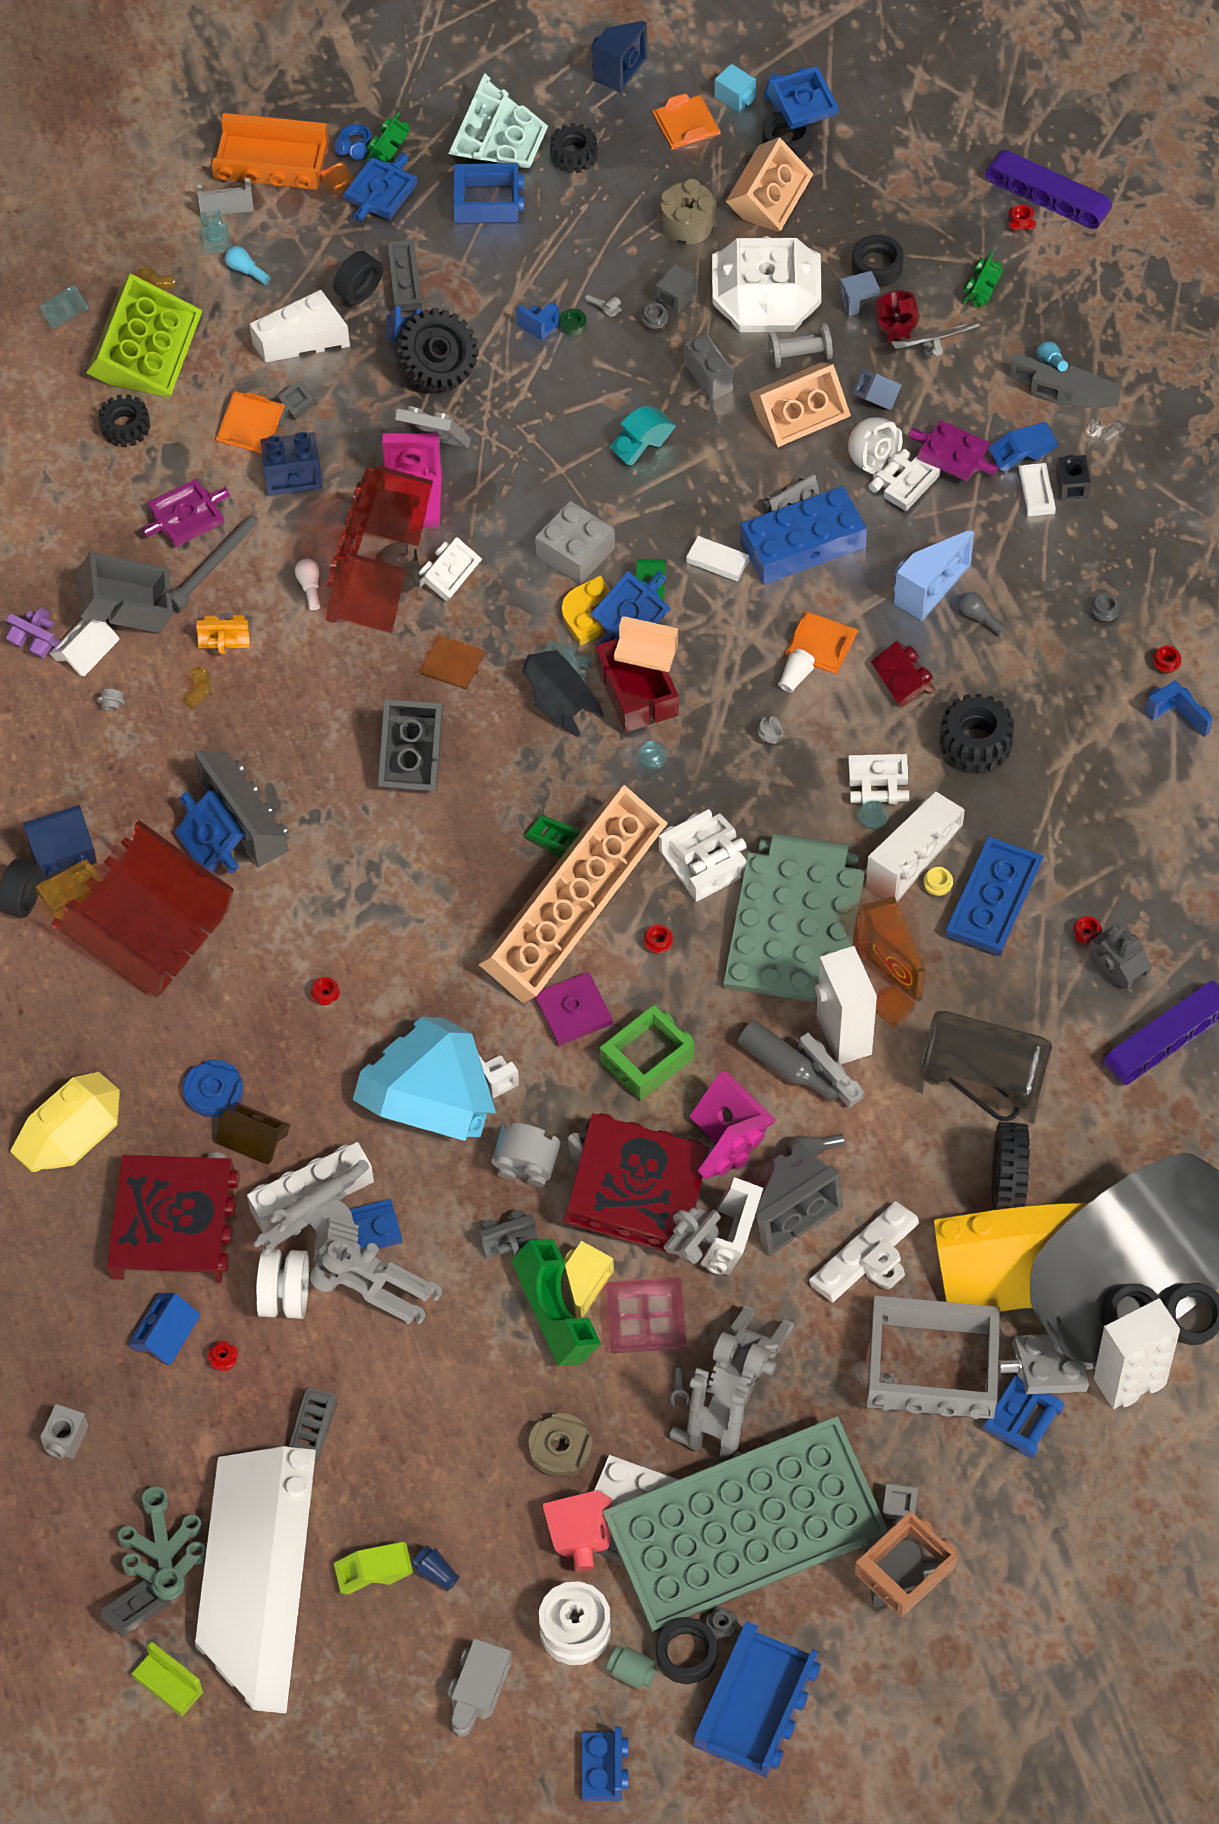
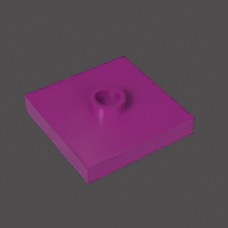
M589 972L543 989L534 997L558 1046L613 1025V1019Z

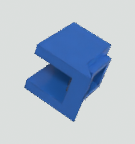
M395 306L387 315L386 338L396 342L397 336L404 325L417 313L422 312V309H416L410 317H401V307Z

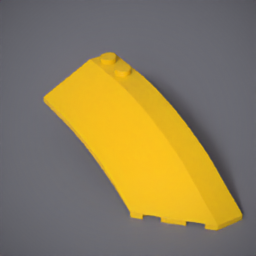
M1089 1203L1025 1206L934 1220L946 1302L1000 1307V1312L1033 1308L1030 1302V1276L1036 1255L1068 1220Z

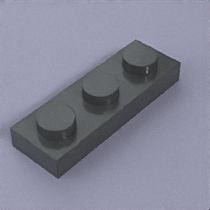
M414 239L387 242L395 306H400L401 311L422 309Z

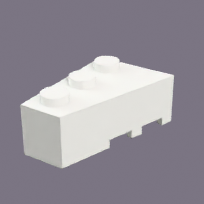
M322 290L250 323L252 344L265 363L298 357L299 353L316 350V353L324 352V348L338 345H341V348L350 347L348 326Z

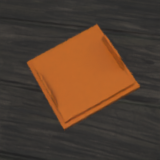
M686 93L669 98L664 107L652 110L671 149L721 134L701 95L689 98Z
M233 391L215 440L262 454L260 440L275 435L285 405L248 392L244 394Z
M806 611L794 632V636L784 656L789 657V654L794 653L796 649L804 650L814 657V667L837 675L859 629Z

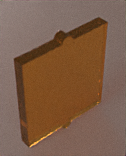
M439 635L432 650L427 652L428 658L420 673L426 677L467 690L474 674L479 673L478 667L485 655V650Z

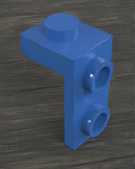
M1176 680L1162 689H1155L1148 696L1146 714L1152 720L1176 707L1204 737L1210 734L1212 718L1209 711L1204 707H1200L1193 699L1190 691L1185 687L1182 688Z

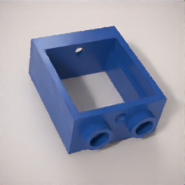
M518 163L454 164L453 206L455 223L519 222V211H524V195H519V190H524V174H519ZM512 186V202H466V187Z

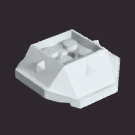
M768 236L762 238H736L727 247L712 254V303L725 317L732 321V325L739 332H795L802 324V321L811 315L821 304L820 253L806 247L797 238H770Z

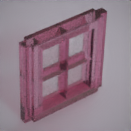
M681 1278L607 1282L611 1353L687 1349Z

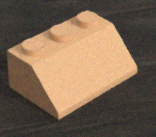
M779 137L758 145L726 202L742 220L779 232L785 225L813 173Z
M818 363L749 393L757 418L776 447H780L851 416L834 365L829 363Z

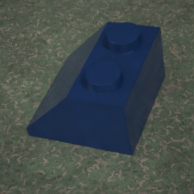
M639 21L609 27L604 30L600 37L597 36L594 39L591 50L593 51L592 69L595 82L619 93L623 91L647 60L646 22Z
M80 805L23 823L34 863L38 864L41 868V882L48 879H57L63 874L75 870H84L97 863L95 850Z

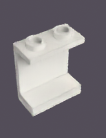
M709 809L702 813L693 814L687 821L676 827H668L659 835L660 853L695 902L743 878L746 867V859L739 852L695 875L690 865L698 860L695 859L686 864L672 849L671 839L712 818V813ZM718 847V848H716V849H714V850H712V851H710V852H708V853H709V855H710V854H712L713 852H715V851H717V850H719V849H721V848Z

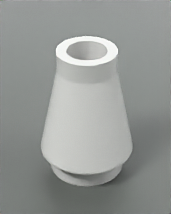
M796 649L794 653H790L778 686L788 693H793L795 688L814 669V657L801 649Z

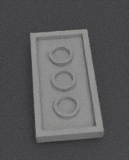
M407 406L406 410L397 409L395 420L410 433H439L440 443L469 449L471 437L464 432L465 429L461 428L460 424L455 423V420L450 418V415L434 412L433 416L423 413L422 409Z

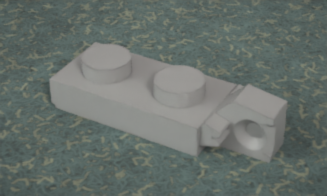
M809 1033L800 1037L797 1051L812 1062L816 1075L839 1092L838 1096L849 1108L862 1100L864 1091L858 1082L850 1080L843 1066L826 1053L823 1044L815 1040Z

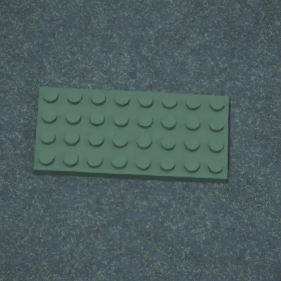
M838 1416L602 1511L609 1533L651 1633L663 1629L665 1625L675 1619L693 1617L866 1545V1538H882L888 1532Z

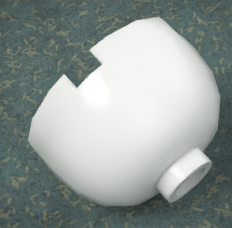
M866 418L859 422L852 430L848 441V453L855 465L874 475L878 470H883L888 465V460L893 454H898L901 451L903 443L902 432L900 428L895 426V423L884 418Z

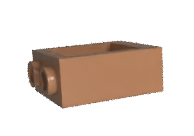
M910 1511L856 1561L855 1575L902 1618L956 1567L958 1554H956L957 1550L946 1538L940 1539L933 1532L932 1525L924 1517H917ZM908 1534L913 1536L941 1563L909 1594L877 1565Z

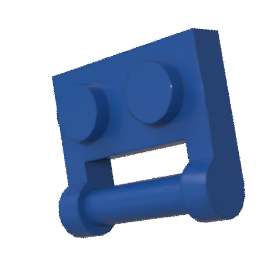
M1015 1375L996 1405L994 1419L987 1420L984 1430L1014 1446L1023 1455L1033 1458L1039 1449L1037 1446L1055 1415H1060L1065 1405L1060 1399L1049 1393L1026 1394L1022 1380L1019 1376ZM1037 1403H1039L1045 1409L1026 1438L1020 1435L1019 1432Z

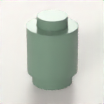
M617 1646L607 1664V1670L612 1672L613 1677L638 1690H642L644 1686L650 1687L658 1672L654 1668V1660L629 1647L624 1649Z

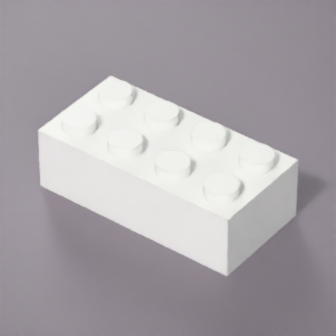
M1160 1298L1104 1326L1093 1379L1113 1409L1121 1405L1124 1407L1130 1406L1139 1399L1140 1395L1148 1391L1151 1393L1157 1392L1167 1384L1180 1328Z

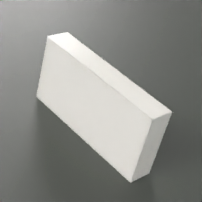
M1047 464L1020 465L1018 467V474L1027 516L1055 514L1056 507Z
M698 536L686 557V562L738 582L749 562V555Z

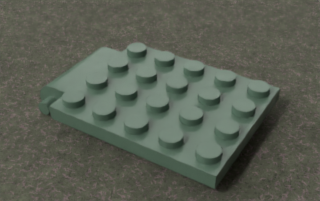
M773 833L771 841L760 840L759 851L769 853V856L748 852L724 978V988L817 1003L815 985L818 984L820 957L853 945L865 870L846 867V865L858 866L860 856L849 853V844Z

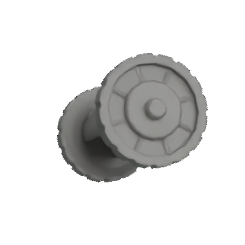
M827 323L820 324L819 334L778 340L775 332L768 333L769 354L774 369L781 367V358L822 352L826 360L832 359V339Z

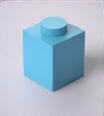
M730 64L715 78V97L740 112L746 105H750L756 97V79Z

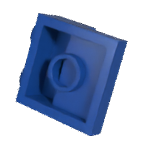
M818 66L809 69L801 68L795 73L786 76L778 75L770 80L766 91L777 114L782 112L790 130L836 116L840 110Z

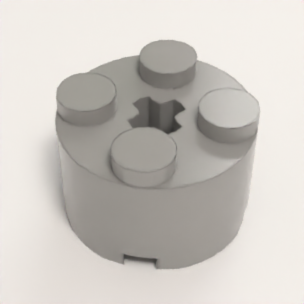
M512 1123L511 1127L507 1128L506 1124L502 1125L491 1162L499 1169L497 1175L503 1179L515 1180L517 1176L527 1179V1183L530 1185L544 1187L545 1182L551 1178L561 1144L560 1140L554 1135L551 1140L544 1137L545 1130L535 1126Z

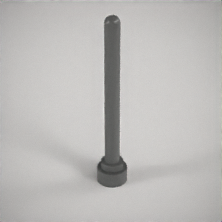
M249 516L181 588L177 587L168 592L171 593L174 613H180L188 605L189 595L256 526L258 523L256 516Z

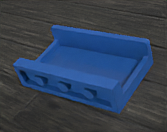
M746 1621L694 1736V1747L768 1778L771 1768L777 1770L784 1754V1751L780 1750L784 1738L790 1740L797 1723L793 1718L797 1709L803 1711L809 1697V1692L805 1691L809 1681L815 1682L822 1666L821 1663H818L819 1651L812 1649L809 1654L758 1633V1625Z

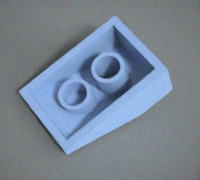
M968 530L913 553L906 562L902 561L895 570L894 605L923 621L970 567L974 532Z

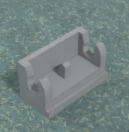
M250 178L245 179V187L203 191L202 184H197L201 217L254 211Z

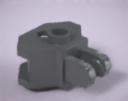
M1123 923L1110 927L1090 941L1089 948L1096 962L1117 985L1128 989L1132 986L1135 978L1140 975L1147 976L1151 973L1152 967L1143 952V945L1140 939L1134 934L1131 935Z

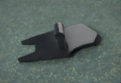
M558 650L534 653L527 656L522 672L534 688L536 696L534 705L560 727L579 737L581 734L573 719L579 711L585 707L599 717L604 715L599 703L584 681Z

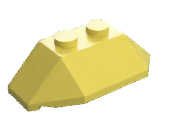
M100 1072L71 1078L28 1117L10 1150L11 1154L31 1172H37L40 1169H54L74 1165L118 1125L120 1090Z

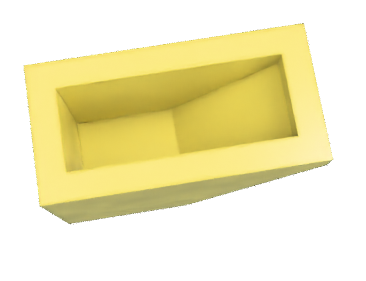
M581 1241L576 1250L572 1248L564 1259L566 1281L576 1318L584 1317L614 1272L612 1257Z

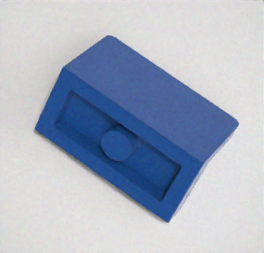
M158 1293L128 1345L135 1351H150L165 1365H170L198 1321L200 1313L176 1293Z

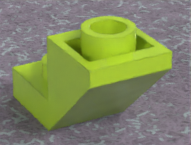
M406 1542L356 1551L334 1563L341 1594H351L371 1583L390 1585L413 1573Z

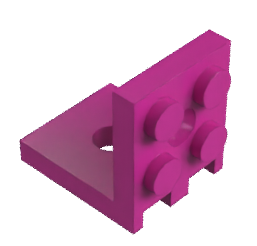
M395 432L383 434L385 487L410 491L412 498L420 500L418 504L413 505L414 511L408 528H440L442 466L439 433Z
M726 1071L717 1075L690 1115V1118L716 1143L698 1172L705 1179H709L716 1175L723 1176L731 1169L736 1168L738 1170L748 1162L752 1149L758 1147L764 1139L765 1130L776 1121ZM725 1107L729 1108L733 1114L732 1122L725 1118Z

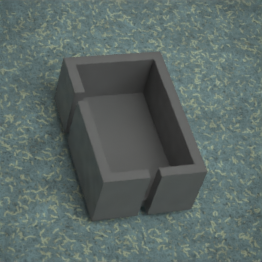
M89 552L77 570L80 617L101 622H105L109 618L111 624L160 633L173 615L171 593H168L171 589L169 568Z

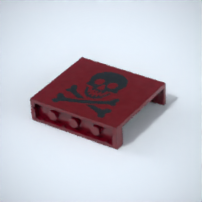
M592 1113L586 1125L587 1133L570 1200L564 1212L562 1223L667 1253L663 1246L674 1234L673 1229L677 1226L673 1220V1215L678 1210L688 1212L691 1208L695 1209L703 1178L698 1170L708 1157L710 1147L702 1145L701 1142L695 1139L685 1140L675 1137L667 1131H654L644 1128L636 1122L626 1123L616 1120L608 1114Z
M122 1155L107 1259V1268L111 1279L124 1280L125 1269L214 1272L217 1283H222L223 1272H228L229 1254L226 1253V1246L232 1243L233 1228L232 1225H229L230 1216H235L236 1198L233 1197L234 1188L239 1187L240 1181L239 1171L235 1170L232 1158Z

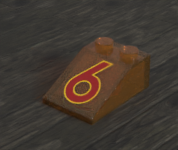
M895 896L861 905L860 918L856 919L859 932L855 933L859 950H864L868 960L915 1001L922 1000L925 969Z

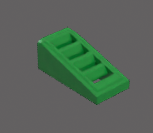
M540 815L525 834V838L561 858L582 830ZM547 827L550 828L544 836H540Z

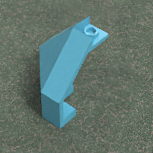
M421 1017L413 1024L414 1029L406 1037L402 1038L399 1036L383 1051L384 1056L373 1066L368 1064L360 1071L353 1101L380 1117L466 1141L467 1137H481L487 1113H496L472 1033L445 1018Z

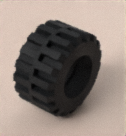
M968 694L963 696L962 701L958 698L954 700L953 705H948L945 709V714H943L941 721L940 744L942 754H946V760L949 763L954 761V767L959 770L962 767L966 768L968 773H972V770L984 773L987 768L990 771L995 770L996 764L1001 766L1005 762V758L1009 757L1013 742L1014 719L1011 718L1009 708L1004 709L1003 702L1000 700L995 702L994 697L989 695L987 698H983L982 694H976L975 697H971ZM981 729L989 733L990 736L972 738L966 735L964 731Z

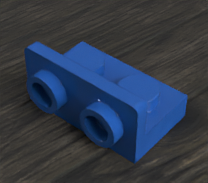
M615 1727V1732L582 1733V1801H622V1789H629L628 1769H622V1757H628V1737H622L621 1727Z

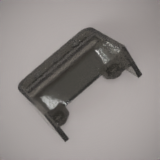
M937 1011L933 1015L919 1069L917 1092L923 1094L926 1082L932 1085L947 1082L950 1075L1008 1091V1098L1014 1106L1020 1109L1030 1108L1028 1123L1034 1124L1047 1084L1052 1044L1041 1036L948 1011Z

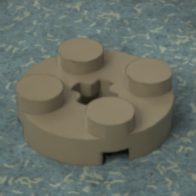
M556 1413L543 1422L540 1420L531 1430L528 1441L531 1461L543 1473L554 1477H574L588 1463L592 1454V1438L589 1431L585 1428V1424L579 1418L571 1414ZM560 1439H564L568 1448L556 1451L552 1443H558Z

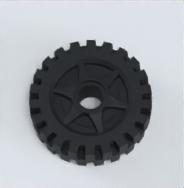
M432 308L430 311L428 309L413 316L397 336L398 339L395 342V348H397L395 358H399L397 366L399 369L403 368L402 375L405 378L408 376L411 378L409 383L413 386L416 384L420 385V390L430 389V393H436L439 390L440 393L447 392L449 389L453 390L469 377L478 360L476 357L479 355V349L476 348L478 344L477 338H472L474 331L472 328L467 329L466 325L468 323L464 319L460 322L458 320L459 315L456 313L449 315V310L443 309L439 312L438 308ZM432 346L437 347L441 351V355L435 354Z
M998 1122L991 1180L993 1210L1025 1207L1029 1181L1028 1170L1030 1166V1138L1027 1124L1015 1122Z

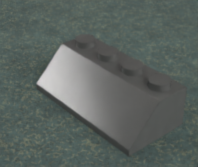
M201 750L196 752L195 758L201 786L206 793L208 791L217 792L245 833L240 842L259 868L288 852L287 839L290 836L287 829L282 823L277 824L274 819L275 814L269 803H263L259 798L260 792L255 783L247 781L245 778L246 773L238 760L234 762L227 752Z

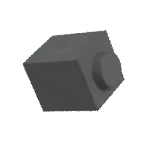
M674 264L656 284V303L662 304L665 308L679 314L696 295L697 276L693 275L689 270L682 269Z

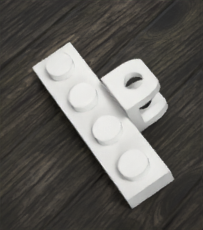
M895 1201L809 1279L811 1287L831 1302H834L866 1273L867 1279L883 1289H891L905 1276L904 1268L899 1263L901 1261L900 1254L894 1246L919 1224L917 1215ZM888 1271L894 1272L890 1278L883 1277V1274H887Z

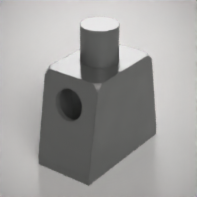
M866 1538L865 1553L881 1538ZM902 1540L877 1563L907 1594L941 1564L935 1557L921 1558L920 1545L916 1540ZM871 1590L873 1608L887 1605Z

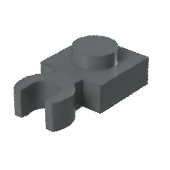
M299 380L277 396L280 403L285 405L277 428L282 427L286 423L288 416L292 415L296 420L317 404L316 399Z

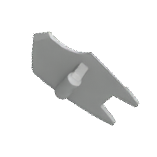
M979 323L964 324L940 332L903 341H892L891 343L896 349L923 343L926 356H939L943 351L940 338L973 329L980 325Z

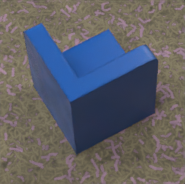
M552 302L543 309L536 305L532 306L529 310L522 305L516 308L517 325L541 341L559 325V307Z

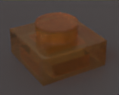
M343 161L320 172V180L334 197L345 192L355 179Z
M892 985L876 1001L875 1013L896 1028L915 1009V1002Z

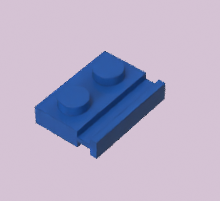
M391 1199L350 1209L354 1224L359 1225L357 1243L364 1249L369 1243L376 1244L379 1249L403 1243Z

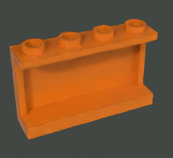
M223 113L221 119L223 132L217 156L212 158L211 162L214 179L245 182L246 178H250L251 184L258 183L318 190L329 144L327 123Z

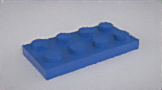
M988 836L946 928L945 936L1001 956L1040 870L1044 856Z

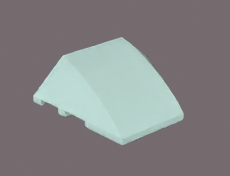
M484 73L449 154L493 164L518 163V168H530L548 125L525 106H518L508 97L509 93L504 89L500 91L490 82L491 78Z

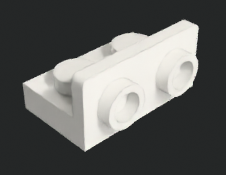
M457 537L450 544L446 541L443 542L434 553L438 558L434 563L428 561L418 572L422 577L416 583L420 588L426 583L446 602L482 560Z

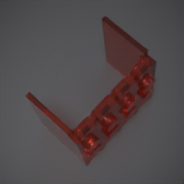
M378 465L377 471L373 468L365 469L360 488L355 487L351 501L352 506L347 512L344 523L345 528L340 535L337 545L338 550L331 563L326 587L331 589L326 614L327 621L335 623L337 618L385 632H393L407 568L358 555L364 532L419 547L433 480Z
M138 819L134 826L132 841L124 837L120 842L127 849L125 854L119 861L108 856L104 861L111 868L108 874L100 883L90 877L86 884L93 890L82 904L75 899H71L70 902L68 901L65 905L63 921L55 918L51 924L146 995L150 992L157 998L172 982V978L165 972L167 971L176 977L190 960V956L183 950L194 955L208 938V935L201 929L211 934L224 919V916L229 911L234 889Z

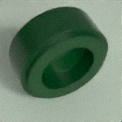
M579 309L565 310L559 317L561 331L569 336L582 334L587 326L586 315Z

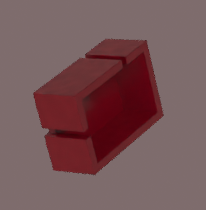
M619 638L595 646V665L604 685H606V690L625 733L650 725V719L657 723L679 716V695L668 672L616 661L614 653Z

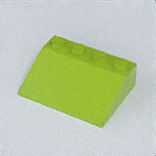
M130 273L117 291L86 373L112 386L169 398L173 392L203 310Z

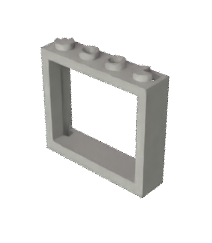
M874 1295L867 1407L883 1409V1411H908L914 1414L923 1412L940 1414L947 1417L955 1415L972 1417L974 1419H994L998 1387L1000 1307ZM882 1325L988 1334L986 1392L880 1383Z

